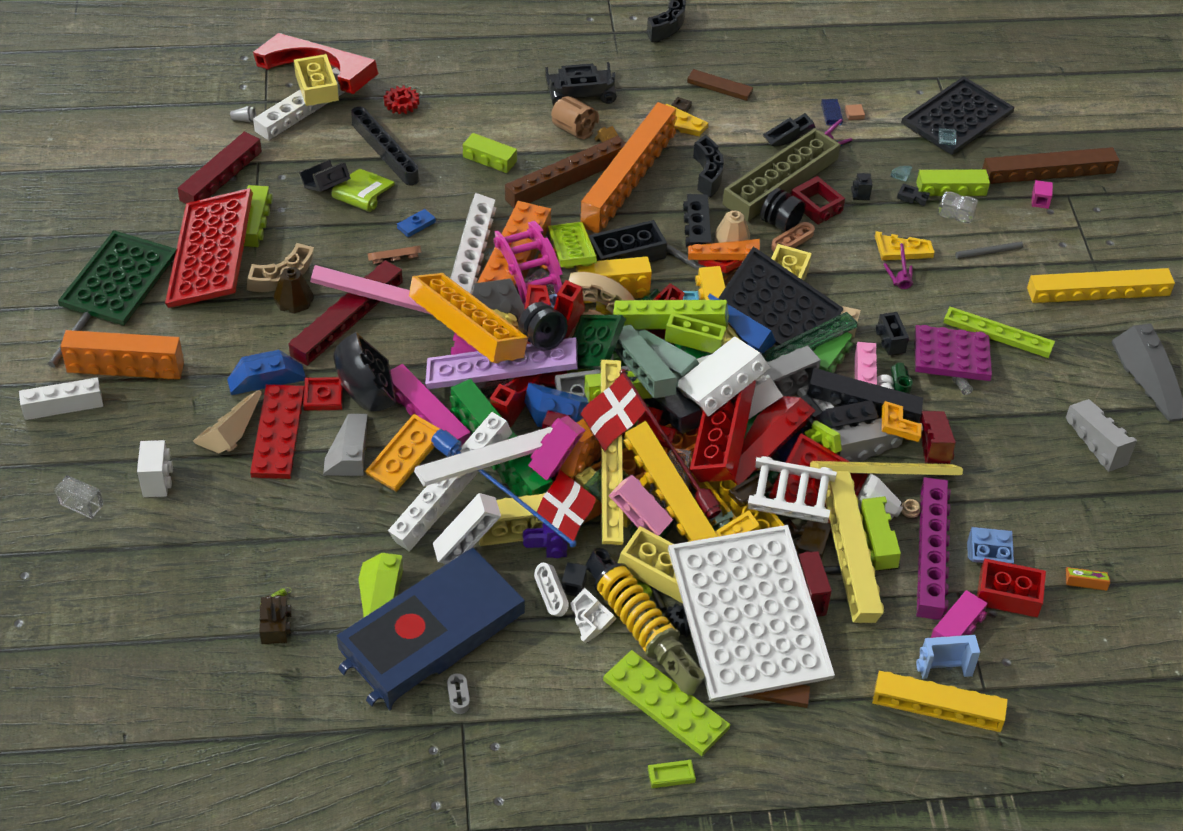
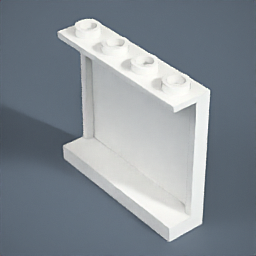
M733 337L678 380L677 388L684 397L691 398L702 407L707 416H710L770 369V366L760 352L738 338Z

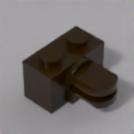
M268 595L267 597H261L259 629L261 644L287 643V635L291 634V622H288V617H292V606L287 603L286 596L275 595V597Z

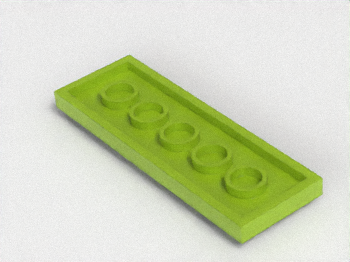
M583 222L548 226V233L560 267L569 269L575 265L591 266L592 263H597L596 254Z
M633 650L626 654L603 676L604 682L701 756L730 729V724L691 694L681 691L674 681Z

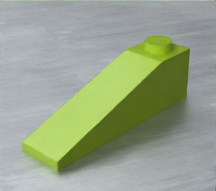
M380 553L362 563L358 580L364 617L397 596L403 573L402 555Z

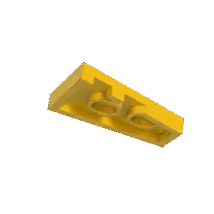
M676 108L675 116H677L674 129H678L680 133L700 136L708 128V122Z
M875 232L881 260H901V243L904 245L905 259L934 257V250L930 240L912 237L903 239L898 238V235L895 234L886 236L882 235V232Z

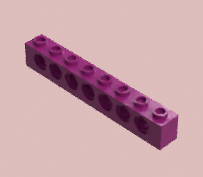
M924 477L921 487L916 617L941 620L943 612L947 613L948 600H945L949 590V584L945 583V579H948L949 567H946V563L949 561V551H946V547L949 546L950 535H946V531H949L950 520L947 519V516L950 514V504H947V500H950L951 489L947 488L948 480Z

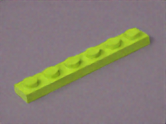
M949 307L943 322L966 331L983 332L989 335V339L1049 358L1055 343L1053 340L953 307Z

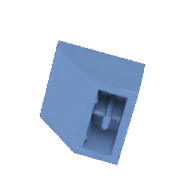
M971 527L967 541L968 558L972 562L983 563L984 558L1014 564L1012 531Z

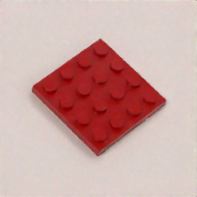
M801 433L785 463L810 467V462L850 461ZM850 473L854 481V491L857 497L868 473ZM780 474L768 495L772 499L777 496ZM788 475L784 497L786 502H796L801 476ZM809 477L804 502L806 506L814 507L817 504L821 479Z

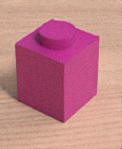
M1035 180L1032 191V207L1049 209L1052 199V182Z

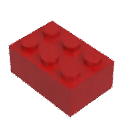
M984 558L979 575L977 597L987 602L986 607L1038 618L1043 605L1046 571Z

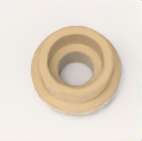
M908 499L901 505L903 507L901 513L908 518H915L920 514V505L914 499Z

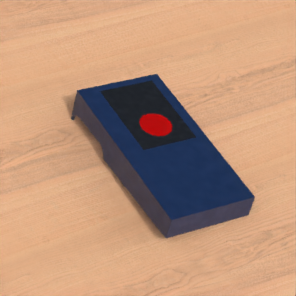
M472 547L336 635L338 649L346 658L339 665L338 669L345 675L347 670L355 668L374 689L366 698L370 706L373 707L377 700L384 699L390 711L394 702L429 675L433 673L441 674L524 614L525 600Z

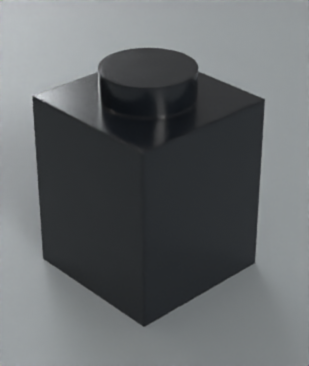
M567 562L562 579V588L565 595L577 597L584 589L587 579V566Z

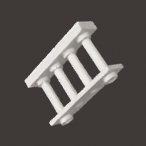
M766 456L756 458L755 468H761L757 492L754 496L749 495L747 509L828 523L830 510L824 507L828 483L829 481L835 482L837 472L827 467L818 469L774 461ZM769 470L781 472L777 496L774 500L764 496ZM789 474L801 476L797 500L794 503L784 500ZM809 477L821 479L817 504L814 507L806 506L804 503Z

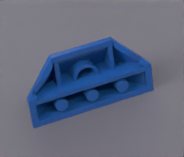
M274 350L242 357L227 380L231 395L265 389L266 384L285 385L304 381L306 376L301 363L281 350Z
M528 383L524 401L538 427H542L548 410L570 415V418L577 423L583 419L581 412L589 403L586 397L533 383Z

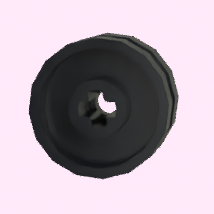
M535 302L523 311L519 319L518 329L528 337V342L538 349L547 351L554 349L564 340L567 334L568 323L565 316L544 302Z

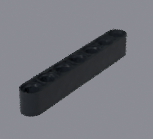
M361 106L352 108V126L406 185H416L419 182L417 164L365 108Z

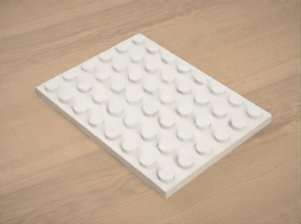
M788 525L669 545V555L700 667L705 674L704 682L710 702L834 678L835 674Z

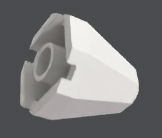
M870 473L857 497L859 512L862 499L886 496L885 511L886 514L890 513L891 519L894 516L898 517L903 507L900 506L901 501L877 476Z

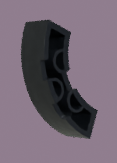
M669 0L666 12L648 17L647 35L651 42H659L666 39L682 27L685 19L686 0Z
M704 135L694 143L693 158L704 169L699 174L697 190L703 194H708V197L711 198L721 185L724 159L723 154L718 150L719 146L710 137Z

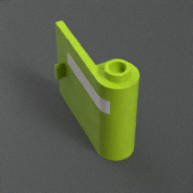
M358 169L350 174L351 179L333 187L332 197L371 212L377 207V196L394 186L395 182L377 174Z

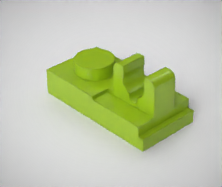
M813 421L812 429L805 431V436L832 452L842 451L840 433L819 421Z

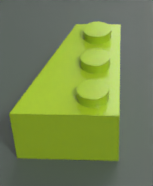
M886 496L862 499L860 510L863 518V529L867 534L868 549L871 551V562L875 570L898 568L901 555L895 530L891 531L888 521L891 520L890 513L886 514L885 511Z

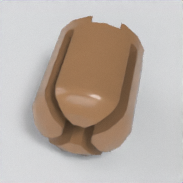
M562 97L555 103L552 109L553 124L583 140L593 134L591 131L595 124L599 123L598 111L573 97Z

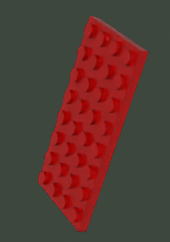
M250 188L186 203L165 301L168 308L213 299L236 292L253 192Z

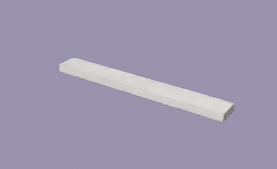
M544 428L417 466L414 472L422 485L428 486L532 454L536 449H540L542 446L541 440L547 433L550 434L553 428Z

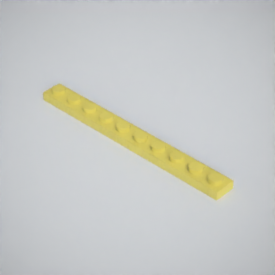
M601 360V393L609 388L620 376L621 361ZM621 435L612 442L605 452L601 448L602 544H623V511L609 497L611 492L623 481Z

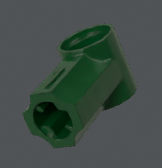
M897 363L891 366L890 371L894 381V390L910 394L913 381L909 377L907 366L904 363Z

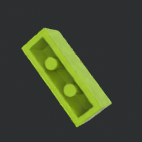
M472 133L463 143V157L508 173L517 162V149Z
M671 312L666 326L665 341L714 353L723 346L726 326Z

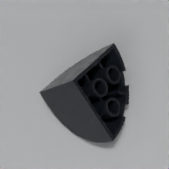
M357 332L342 340L336 347L333 358L341 384L350 397L367 411H381L397 404L389 360Z

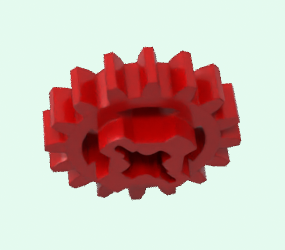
M404 85L402 88H399V86H396V89L390 88V91H386V95H384V106L387 107V110L392 109V113L398 112V114H401V112L407 114V111L413 112V108L417 109L420 104L419 93H416L415 89L411 90V87L405 88Z

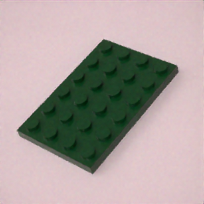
M113 230L60 297L58 304L64 308L81 313L88 312L91 316L125 326L175 259L177 249Z

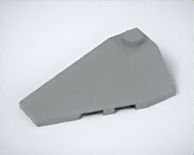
M368 414L347 415L325 457L324 476H363Z

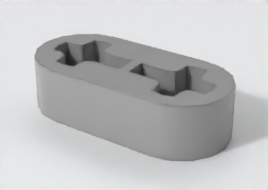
M453 674L448 678L447 682L450 708L454 713L463 714L468 711L470 706L467 680L462 674ZM455 682H459L460 690H456ZM461 697L463 705H458L457 698Z

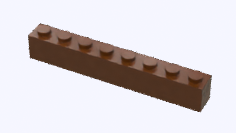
M615 136L505 184V200L514 209L518 201L531 203L606 170L626 142L619 136Z
M1109 147L985 158L982 170L987 171L990 184L1116 173L1120 160L1114 148Z

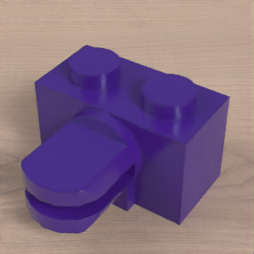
M544 523L542 528H527L523 531V544L526 548H546V558L567 557V541Z

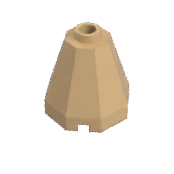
M730 211L726 213L715 231L714 243L750 240V232L745 217L741 212Z

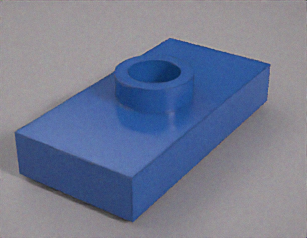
M423 209L397 223V228L405 236L410 237L436 223V218L426 209Z

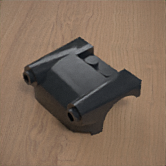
M607 62V70L598 71L597 66H594L593 63L566 65L558 69V74L550 75L548 67H545V78L553 106L559 99L566 96L573 98L600 96L602 102L606 104L613 103L617 98L615 72H612L611 77L609 62Z

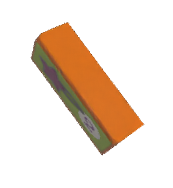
M1066 567V585L1108 590L1110 585L1108 573Z

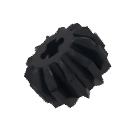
M675 603L674 607L669 606L664 617L680 632V636L684 635L687 638L691 631L683 604Z

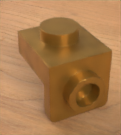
M613 126L609 128L603 127L597 131L598 134L594 139L595 141L600 139L601 142H604L619 135Z

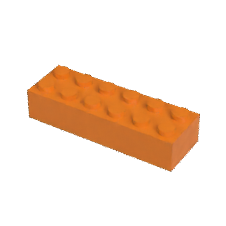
M66 330L60 346L67 373L180 379L184 366L180 337Z

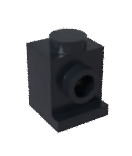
M857 173L856 180H853V186H851L853 200H870L873 186L871 173Z

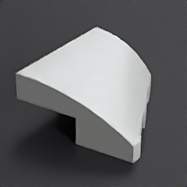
M585 588L570 603L572 611L576 616V624L580 629L581 640L584 643L598 636L617 619Z

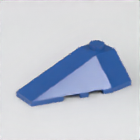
M709 293V300H720ZM728 305V324L744 343L761 354L775 344L776 340L770 329Z

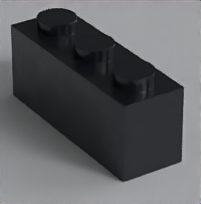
M872 400L828 408L814 418L815 421L817 420L831 429L842 430V427L850 425L852 428L861 422L870 424L872 420H876L879 417Z

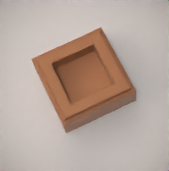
M861 104L845 105L848 120H862L865 118Z

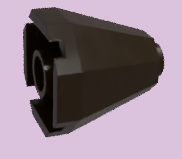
M294 267L284 269L274 293V301L278 308L284 312L285 309L289 310V313L293 314L309 309L310 302L314 300V295L298 268Z

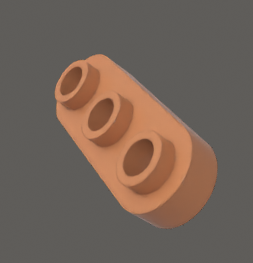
M808 222L799 223L773 239L772 251H775L777 244L791 248L797 247L813 237L814 226Z
M413 246L368 253V260H372L373 264L383 262L384 258H390V261L400 260L403 255H407L408 258L419 257L418 253H421V247Z

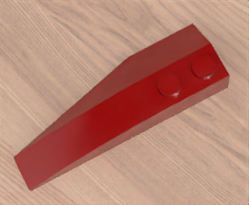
M789 396L781 397L763 410L756 417L744 438L736 480L732 481L736 485L746 481L759 469L755 468L756 458L763 456L772 457L808 423L816 410L802 398Z

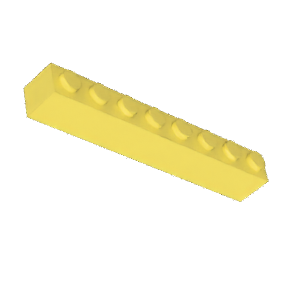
M835 471L837 472L835 482L829 481L825 503L827 509L830 510L829 520L853 623H876L883 615L884 606L879 596L880 589L875 579V568L872 566L871 551L868 549L866 541L867 534L862 525L863 518L858 508L854 481L851 478L850 471Z

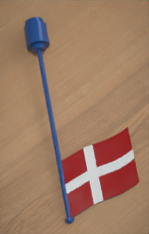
M439 429L433 435L431 442L445 456L451 457L461 454V442L448 431ZM483 469L477 470L566 540L570 547L576 546L575 538L578 530L591 513L596 497L559 469L556 480L543 496L536 512Z

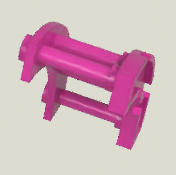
M536 221L528 222L529 229L527 231L503 237L499 231H495L494 238L495 247L505 257L509 272L514 276L524 306L528 284H552L555 294L562 287L559 275L563 273L548 237H543L541 234L543 229ZM527 238L533 241L512 248L508 244ZM536 248L542 254V258L521 264L517 263L514 254ZM541 265L547 266L550 273L549 277L527 283L524 282L521 271Z

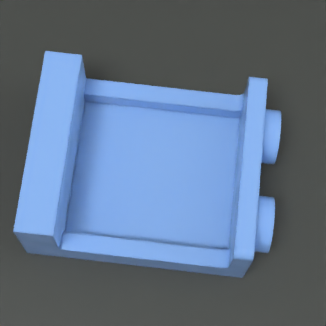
M976 636L925 638L923 647H920V658L916 661L917 670L921 672L922 679L928 678L930 668L958 666L962 667L964 677L973 676L980 655Z

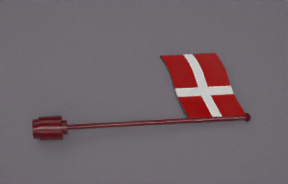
M621 369L619 372L620 376L612 385L590 401L581 412L582 418L605 452L614 440L633 427L642 415L647 412L696 488L697 492L694 499L708 519L718 516L722 512L721 504L711 489H701L627 376V371Z

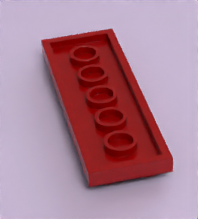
M266 384L250 471L251 478L291 479L304 399V386Z

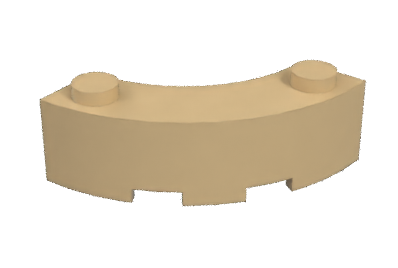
M296 243L293 251L279 264H252L247 279V290L254 292L275 291L281 273L289 267L298 268L303 276L313 259L314 247Z
M573 272L570 274L569 281L583 288L584 300L594 303L596 301L601 302L607 306L606 309L612 314L615 300H635L626 288L606 276L589 272Z

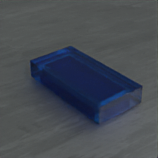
M821 99V107L826 125H833L839 119H842V122L839 124L841 125L843 118L838 99Z

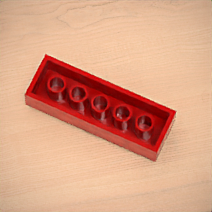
M756 380L710 416H707L703 410L690 471L699 482L736 480Z

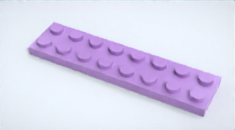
M576 337L564 339L557 347L547 351L538 349L533 344H527L524 358L514 361H500L499 363L489 361L486 356L478 351L427 358L425 384L427 389L455 386L468 379L478 383L578 369Z

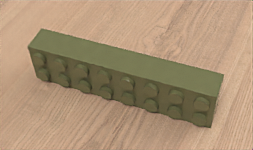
M814 128L726 187L722 204L731 211L741 212L747 222L761 213L766 198L774 189L780 188L784 192L790 193L792 189L805 183L837 161L840 144Z

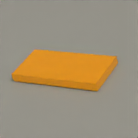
M413 414L366 469V474L397 492L415 471V467L419 466L434 448V443L431 442V439L440 428Z

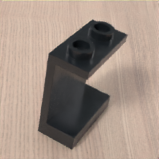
M330 159L299 172L304 188L320 192L351 179L345 162L332 166Z

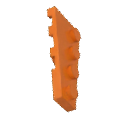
M760 239L702 245L694 244L688 246V260H744L753 246L760 250Z

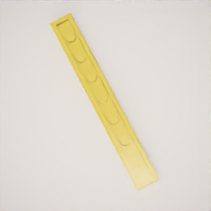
M810 462V467L821 469L822 467H827L833 471H850V473L963 474V468L955 464Z

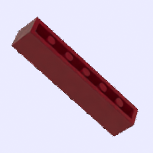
M244 131L177 188L179 200L186 204L209 198L255 157L260 155L262 152L260 139Z

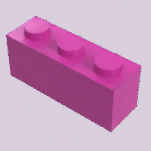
M568 415L561 419L557 418L551 425L552 431L541 440L542 446L540 449H536L530 457L532 461L528 466L545 480H549L556 475L586 431Z
M966 590L933 629L931 638L972 635L976 629V624L978 622L982 623L987 615V612H985L987 602Z

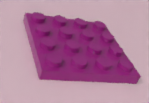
M916 325L915 372L991 381L989 335L983 332H970L963 329L954 330L945 327L937 328L928 325Z

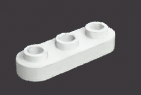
M540 563L535 569V580L548 612L551 615L561 617L567 612L568 600L555 568L548 563Z

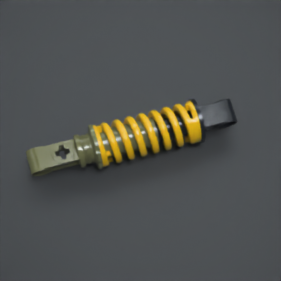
M601 547L594 548L585 566H587V570L596 579L594 584L595 590L614 609L615 614L620 617L628 631L633 633V637L639 641L646 656L652 659L657 658L659 664L666 669L681 691L686 694H694L704 679L705 674L685 651L682 643L678 642L680 632L669 623L666 617L662 616V611L656 608L655 602L650 600L649 595L643 593V587L637 585V580L633 578L626 564L616 563L606 549Z

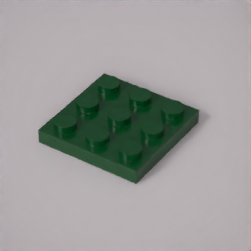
M580 316L572 338L576 337L578 369L601 370V360H611L626 321L624 316Z

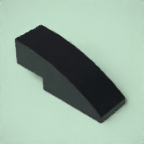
M804 113L794 120L791 117L764 133L763 137L771 146H780L798 140L813 130L815 124Z

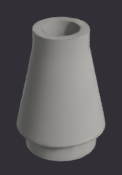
M247 106L231 111L230 117L232 121L252 122L253 118L256 117V110L254 107Z

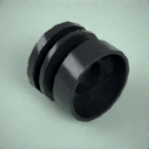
M776 188L766 198L760 217L761 220L771 225H776V228L786 232L800 223L806 204L803 200L790 196V193Z

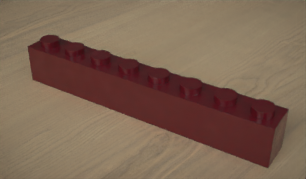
M386 260L364 277L365 279L395 287L403 283L402 269ZM349 292L346 293L288 343L290 356L308 366L381 301Z

